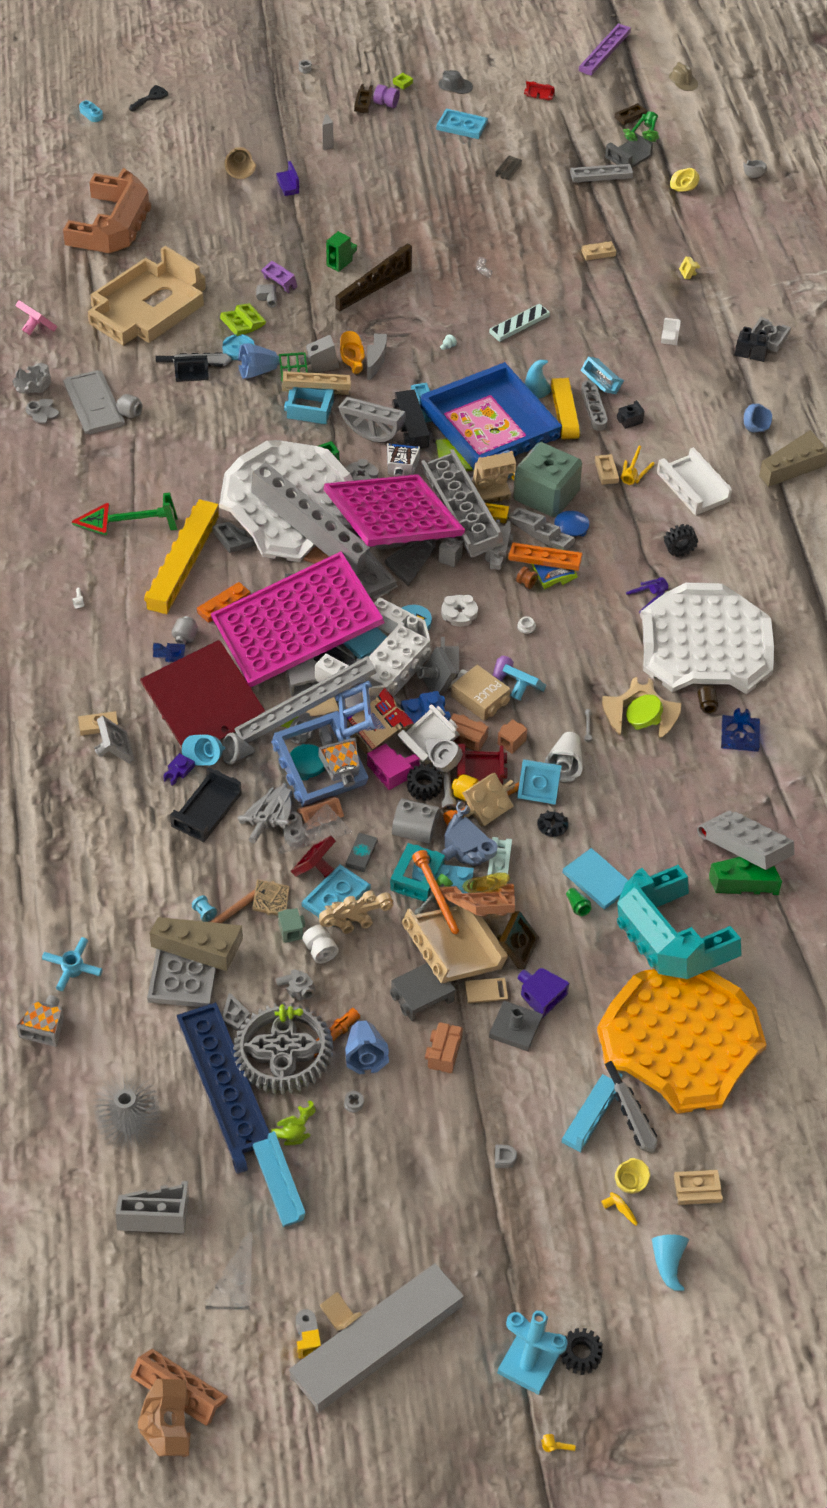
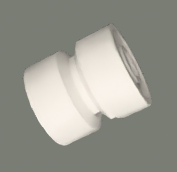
M315 925L309 928L302 937L306 947L311 950L310 953L316 963H326L332 960L339 952V948L331 938L326 927Z

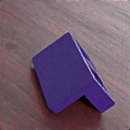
M288 161V171L276 173L277 181L284 196L299 194V177L292 162Z

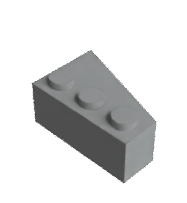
M183 1181L181 1185L169 1188L167 1185L160 1186V1190L150 1192L142 1190L119 1195L116 1208L117 1230L184 1233L189 1202L188 1181Z

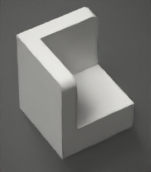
M664 319L661 343L677 345L681 320Z

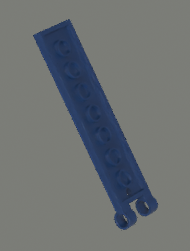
M215 1002L178 1014L176 1017L228 1148L234 1169L237 1174L248 1171L243 1154L253 1151L254 1143L268 1139L269 1130L247 1076L243 1075L244 1070H239L241 1063L236 1066V1060L239 1057H234L236 1050L233 1049V1042L218 1005Z

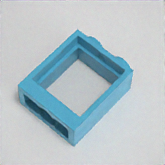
M293 387L292 390H289L288 401L285 402L284 411H287V418L327 424L334 403V389ZM296 398L319 401L322 402L321 408L295 404Z

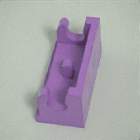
M271 261L261 270L265 279L269 280L271 278L283 286L285 292H290V285L294 290L297 288L295 275L274 261Z

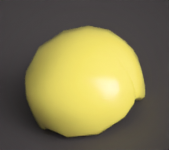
M630 1158L621 1163L616 1169L614 1177L617 1186L625 1193L635 1194L642 1191L650 1179L649 1167L642 1160Z

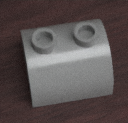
M401 798L393 820L392 835L430 844L440 817V807Z

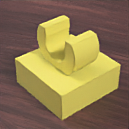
M686 256L679 270L685 279H691L692 275L697 274L695 269H700V265L694 262L691 257Z

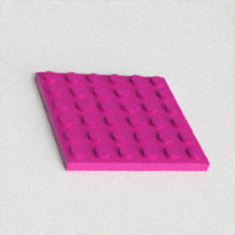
M419 474L324 484L323 490L367 546L391 545L392 543H407L410 541H424L446 537L454 538L462 536L465 532L462 525Z

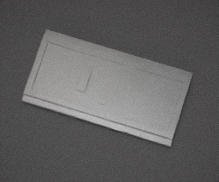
M102 370L67 377L63 380L85 434L98 433L125 425Z

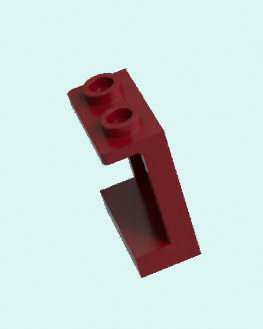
M457 744L463 754L457 764V779L461 775H468L481 781L490 774L495 773L503 785L504 779L508 777V768L504 767V764H507V752H504V745H500L499 752L465 751V744Z

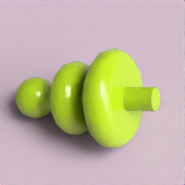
M282 1004L279 1007V1011L275 1012V1016H280L281 1022H285L286 1016L291 1020L294 1018V1015L302 1016L304 1011L301 1008L294 1010L292 1006H289L288 1010H286L285 1005Z

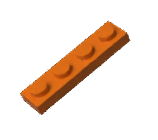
M513 542L508 555L510 561L579 571L582 561V553Z

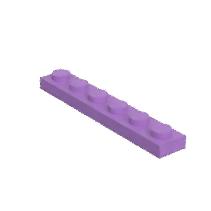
M618 23L581 63L579 71L592 76L631 33V27Z

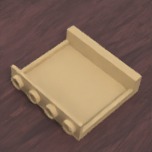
M460 906L450 907L449 909L459 928V933L454 935L441 909L414 915L410 908L407 909L402 924L440 983L502 969L508 955L483 917L477 916Z

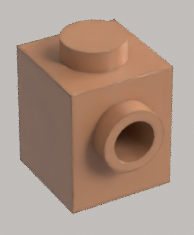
M512 719L508 724H504L498 732L497 744L499 746L504 745V749L513 754L526 742L527 728Z

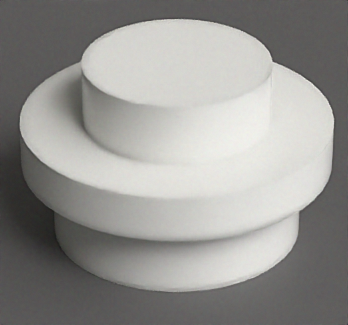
M522 617L517 624V628L520 632L529 634L535 630L536 624L531 617Z

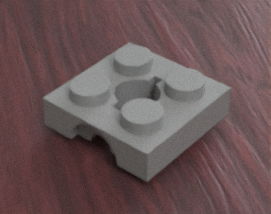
M760 317L751 333L757 334L759 330L767 331L769 336L768 349L778 352L790 334L791 327L786 325L774 326L769 319Z

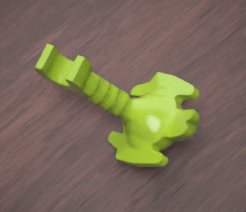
M308 1101L309 1107L307 1108L298 1107L299 1118L295 1116L287 1117L277 1123V1126H283V1128L271 1129V1132L275 1131L277 1138L286 1139L284 1145L302 1144L304 1140L310 1137V1133L304 1134L306 1131L304 1125L308 1118L316 1112L312 1101Z

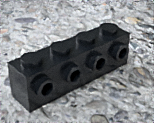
M415 389L395 392V399H392L393 409L405 411L406 414L405 422L400 428V431L404 432V443L410 446H419L420 449L429 448L430 434Z

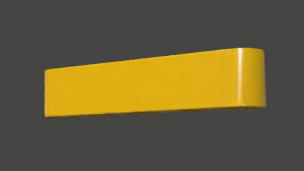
M552 378L551 391L558 422L562 425L561 439H579V424L569 378Z

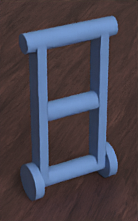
M369 680L335 696L336 701L339 702L341 728L336 729V734L340 742L346 740V737L369 727L373 730L378 728L377 722L371 714L369 688L372 687V684ZM363 691L364 702L346 709L345 699ZM364 710L365 721L347 728V717Z

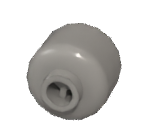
M124 394L116 403L118 412L129 418L139 416L143 409L141 400L130 394Z
M187 616L176 620L172 629V636L177 643L185 645L194 641L198 632L196 621Z

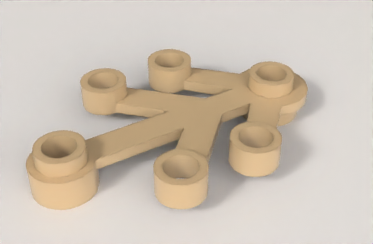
M367 891L358 901H356L354 896H349L336 909L329 908L323 910L319 914V923L323 927H340L344 934H348L354 930V926L351 921L341 919L349 918L359 922L362 928H368L373 922L369 915L364 916L361 913L378 908L388 911L393 907L394 901L388 892L382 893L376 898L373 891Z

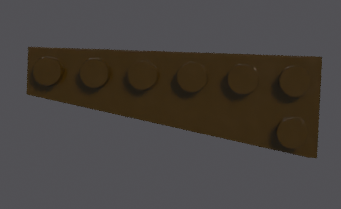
M407 243L403 247H399L395 253L335 296V309L340 312L411 272L412 246Z

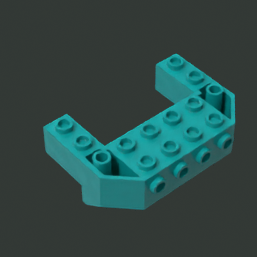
M679 865L649 876L643 868H640L624 885L617 903V924L621 930L624 929L630 942L635 943L639 953L647 958L651 968L654 967L662 975L689 979L742 956L741 938L731 926L703 938L692 927L677 933L656 908L689 894L688 875Z

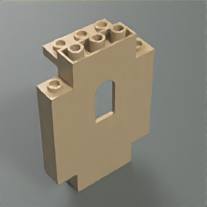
M164 246L161 248L162 262L159 264L144 258L90 294L92 308L88 311L89 324L123 346L137 336L150 343L204 306L202 291L206 289L205 276L200 273V266ZM167 289L173 292L171 296L155 307L144 302L160 290Z

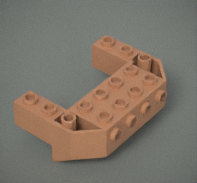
M125 168L122 169L118 177L94 173L89 182L91 198L117 202L111 215L98 214L93 224L68 220L63 229L64 243L67 246L112 253L129 247L132 241L136 239V234L140 231L147 212L151 210L149 193L143 183Z

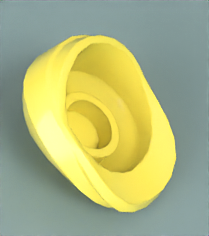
M693 168L679 170L673 174L670 187L675 191H691L699 183V174Z

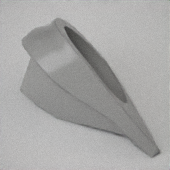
M425 739L429 758L439 771L449 772L457 766L463 754L455 742L447 739Z

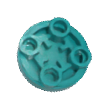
M299 745L290 752L294 765L303 781L318 776L326 770L318 755L319 747L316 745Z

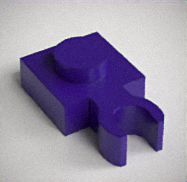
M179 753L168 765V771L163 775L164 782L168 778H172L170 782L173 786L176 784L178 777L184 779L195 767V761Z

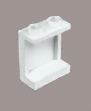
M432 704L429 706L430 710L407 732L402 730L398 734L401 741L425 765L431 762L425 739H447L453 742L459 736L456 730L458 728L456 723L452 719L448 721L444 717L446 715L439 706L435 708Z

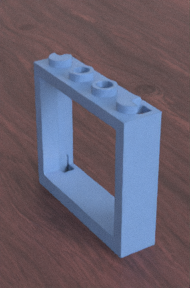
M338 711L274 733L273 740L271 741L273 750L278 752L280 766L282 769L285 768L287 781L290 786H293L295 799L301 803L302 807L367 784L369 777L358 756L359 773L353 777L354 785L344 787L343 782H339L308 794L285 745L284 740L329 724L338 742H340L336 734V729L341 728Z

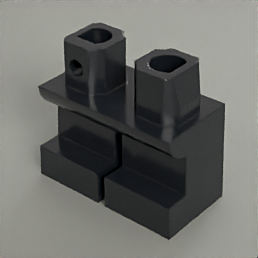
M744 326L742 331H740L734 356L748 359L750 355V359L764 362L769 342L767 331L759 330L755 334L751 333L752 329L750 327Z

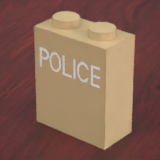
M476 665L452 684L451 697L485 721L487 718L495 715L498 709L509 703L510 688L479 665Z

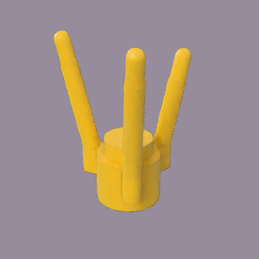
M640 445L629 468H627L628 461H624L620 478L627 485L638 484L639 480L655 464L651 462L638 475V471L634 466L641 450Z

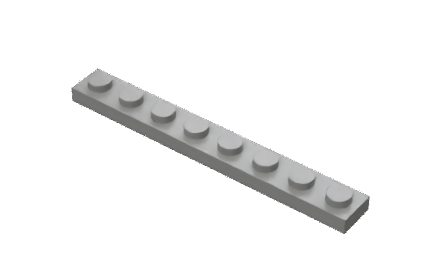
M367 656L236 727L237 736L250 743L371 677L377 672L370 658Z

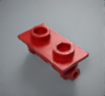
M526 81L524 94L527 97L537 98V95L540 94L539 99L550 101L555 96V87L549 84L544 85L534 81Z

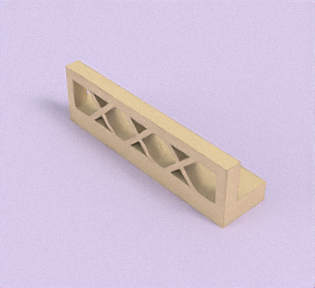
M283 371L282 391L292 390L293 387L334 389V394L349 395L351 380L350 375Z

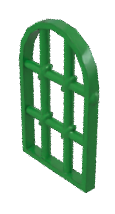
M305 352L279 354L281 381H283L282 369H288V372H291V368H297V372H300V369L305 367V371L308 373ZM304 355L305 365H299L298 356ZM289 356H296L295 365L290 366ZM281 357H287L286 366H282Z

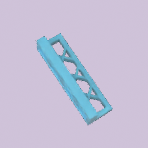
M604 1074L601 1075L562 1138L563 1144L579 1152L583 1150L615 1098L616 1092L611 1078Z
M275 1131L268 1133V1139L254 1143L253 1149L283 1227L303 1221L305 1210Z

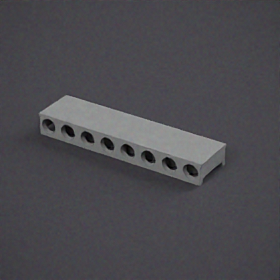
M452 449L448 455L427 463L425 460L421 462L424 474L435 494L465 529L464 534L459 537L472 558L503 546L504 543L499 527L454 449Z
M267 462L253 471L251 493L329 557L342 552L356 576L367 567L365 559L370 547ZM264 469L269 470L271 475L264 477Z
M434 1263L289 1369L290 1379L295 1381L315 1406L317 1413H320L462 1307L464 1296Z

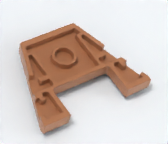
M513 883L496 884V892L462 893L456 886L439 887L445 899L477 916L485 917L488 914L504 916L507 913H515Z

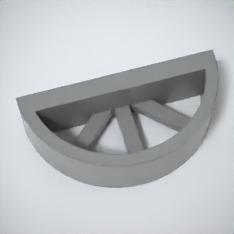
M347 397L339 405V411L347 425L358 435L374 442H385L392 439L403 426L406 418L405 411Z

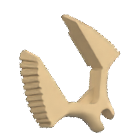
M637 677L632 679L630 689L624 694L617 697H602V706L606 717L615 732L621 735L623 707L643 695L651 694L657 696L663 704L658 739L666 735L677 721L681 713V703L663 700L655 692L652 679L648 678V683L641 685L638 683Z

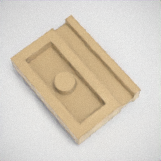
M718 1170L674 1172L673 1177L678 1205L722 1203L723 1197L721 1195Z

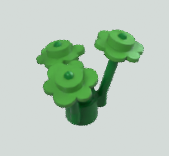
M648 111L646 115L643 114L632 131L623 129L625 138L629 141H637L638 139L634 132L644 121V125L650 128L642 132V137L651 143L656 142V139H659V133L654 131L658 115L651 111Z

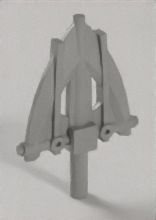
M283 783L282 786L275 790L271 787L268 793L254 803L244 815L238 816L239 823L241 824L250 822L251 825L257 824L249 838L251 843H256L263 829H269L271 825L272 827L280 825V827L285 828L291 824L289 817L293 793L291 789H287L288 785L286 783Z

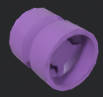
M378 84L374 92L373 101L379 105L386 104L387 107L395 108L399 101L400 90L393 87L388 89L387 86Z

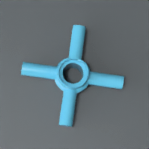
M81 937L75 950L67 951L62 957L47 952L43 953L42 960L59 964L64 971L56 986L58 991H64L70 977H77L82 972L101 976L102 968L85 964L81 958L88 939Z

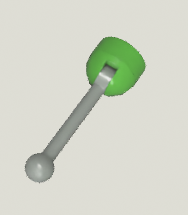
M440 874L436 880L439 887H450L453 885V882L444 874ZM433 893L420 908L415 910V915L423 913L424 908L435 897Z

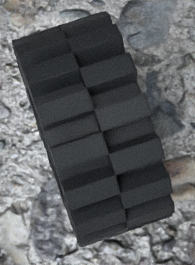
M681 524L680 527L676 525L675 529L670 528V532H666L664 543L669 554L671 553L672 556L679 557V554L684 556V553L688 555L690 550L694 551V547L698 546V538L692 526Z
M420 764V768L417 765L414 766V770L410 769L407 775L408 792H411L412 797L416 795L418 800L422 797V801H426L427 797L429 800H432V796L436 798L442 789V774H440L439 769L436 770L435 766L430 768V764H426V767ZM426 779L431 781L432 783L429 785H421L418 783V781Z
M576 1328L574 1333L569 1331L568 1335H565L568 1342L565 1352L560 1354L563 1365L566 1364V1369L568 1370L573 1368L572 1373L575 1374L577 1370L580 1371V1375H585V1371L588 1374L592 1373L593 1368L596 1370L602 1359V1341L599 1342L600 1337L598 1335L594 1337V1331L590 1330L589 1333H586L587 1328H583L582 1332H579V1328ZM578 1344H583L590 1349L591 1353L587 1358H579L574 1355L573 1348Z

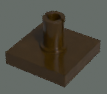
M515 911V913H512L503 934L497 935V940L518 969H525L539 940V936L520 911Z

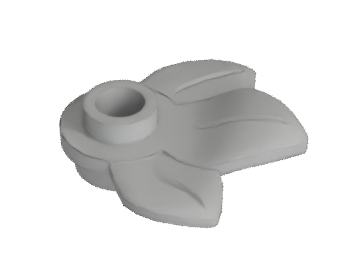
M52 399L30 401L26 406V413L32 416L33 420L38 423H47V419H54L59 415V411L51 407L53 404Z

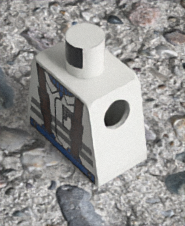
M387 443L388 474L393 477L413 475L420 459V447Z

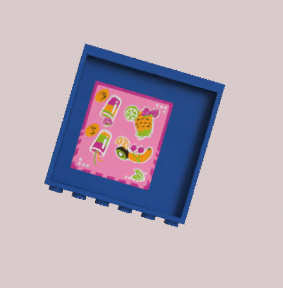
M505 362L421 395V409L473 470L475 463H477L480 457L497 455L506 450L513 451L515 457L533 449L537 443H548L560 438L562 425Z

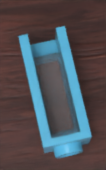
M588 356L580 370L606 393L617 394L624 382L623 379L619 378L604 365L599 358Z

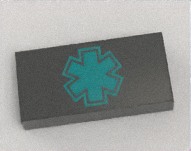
M359 833L346 861V867L365 872L378 838Z

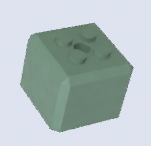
M543 442L537 443L516 467L513 490L514 500L546 515L556 517L580 491L581 459Z

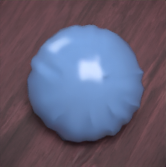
M759 403L749 405L745 410L743 418L745 428L752 433L767 431L772 423V412Z

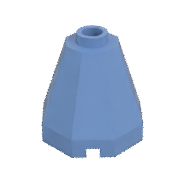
M251 343L240 345L238 361L242 362V365H239L242 379L255 377L277 369V366H279V356H277L275 351Z
M367 1020L357 1021L351 1027L345 1048L347 1068L358 1074H365L364 1070L370 1069L371 1073H376L389 1063L388 1044L372 1023Z

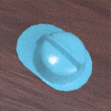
M192 735L187 737L182 744V754L195 761L196 766L215 764L222 756L223 750L226 749L218 738L210 735Z

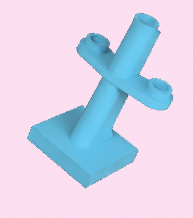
M535 1311L532 1315L531 1323L521 1313L513 1312L507 1317L506 1326L517 1336L500 1364L497 1374L539 1395L560 1354L565 1352L568 1342L564 1335L545 1332L548 1316L544 1312ZM537 1316H541L543 1321H536Z

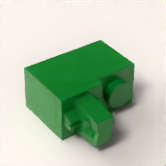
M337 231L326 240V266L340 272L353 261V254L357 251V245L351 242V237Z

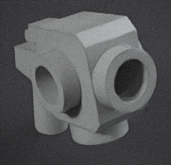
M305 712L303 715H299L297 719L295 718L290 727L319 717L310 716V713ZM315 730L290 739L294 743L306 742L307 739L313 738Z
M291 970L290 975L276 978L277 986L289 984V987L286 989L292 999L296 997L297 1000H309L316 992L314 982L307 973L304 974L302 971Z

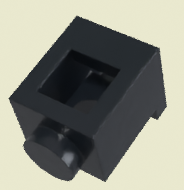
M636 400L634 404L618 409L617 420L625 429L643 424L645 411Z

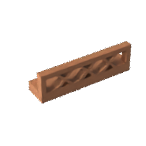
M150 1349L138 1357L130 1376L148 1389H151L156 1379L186 1380L189 1404L184 1408V1412L206 1426L211 1423L216 1409L223 1405L228 1398L225 1394L154 1349Z

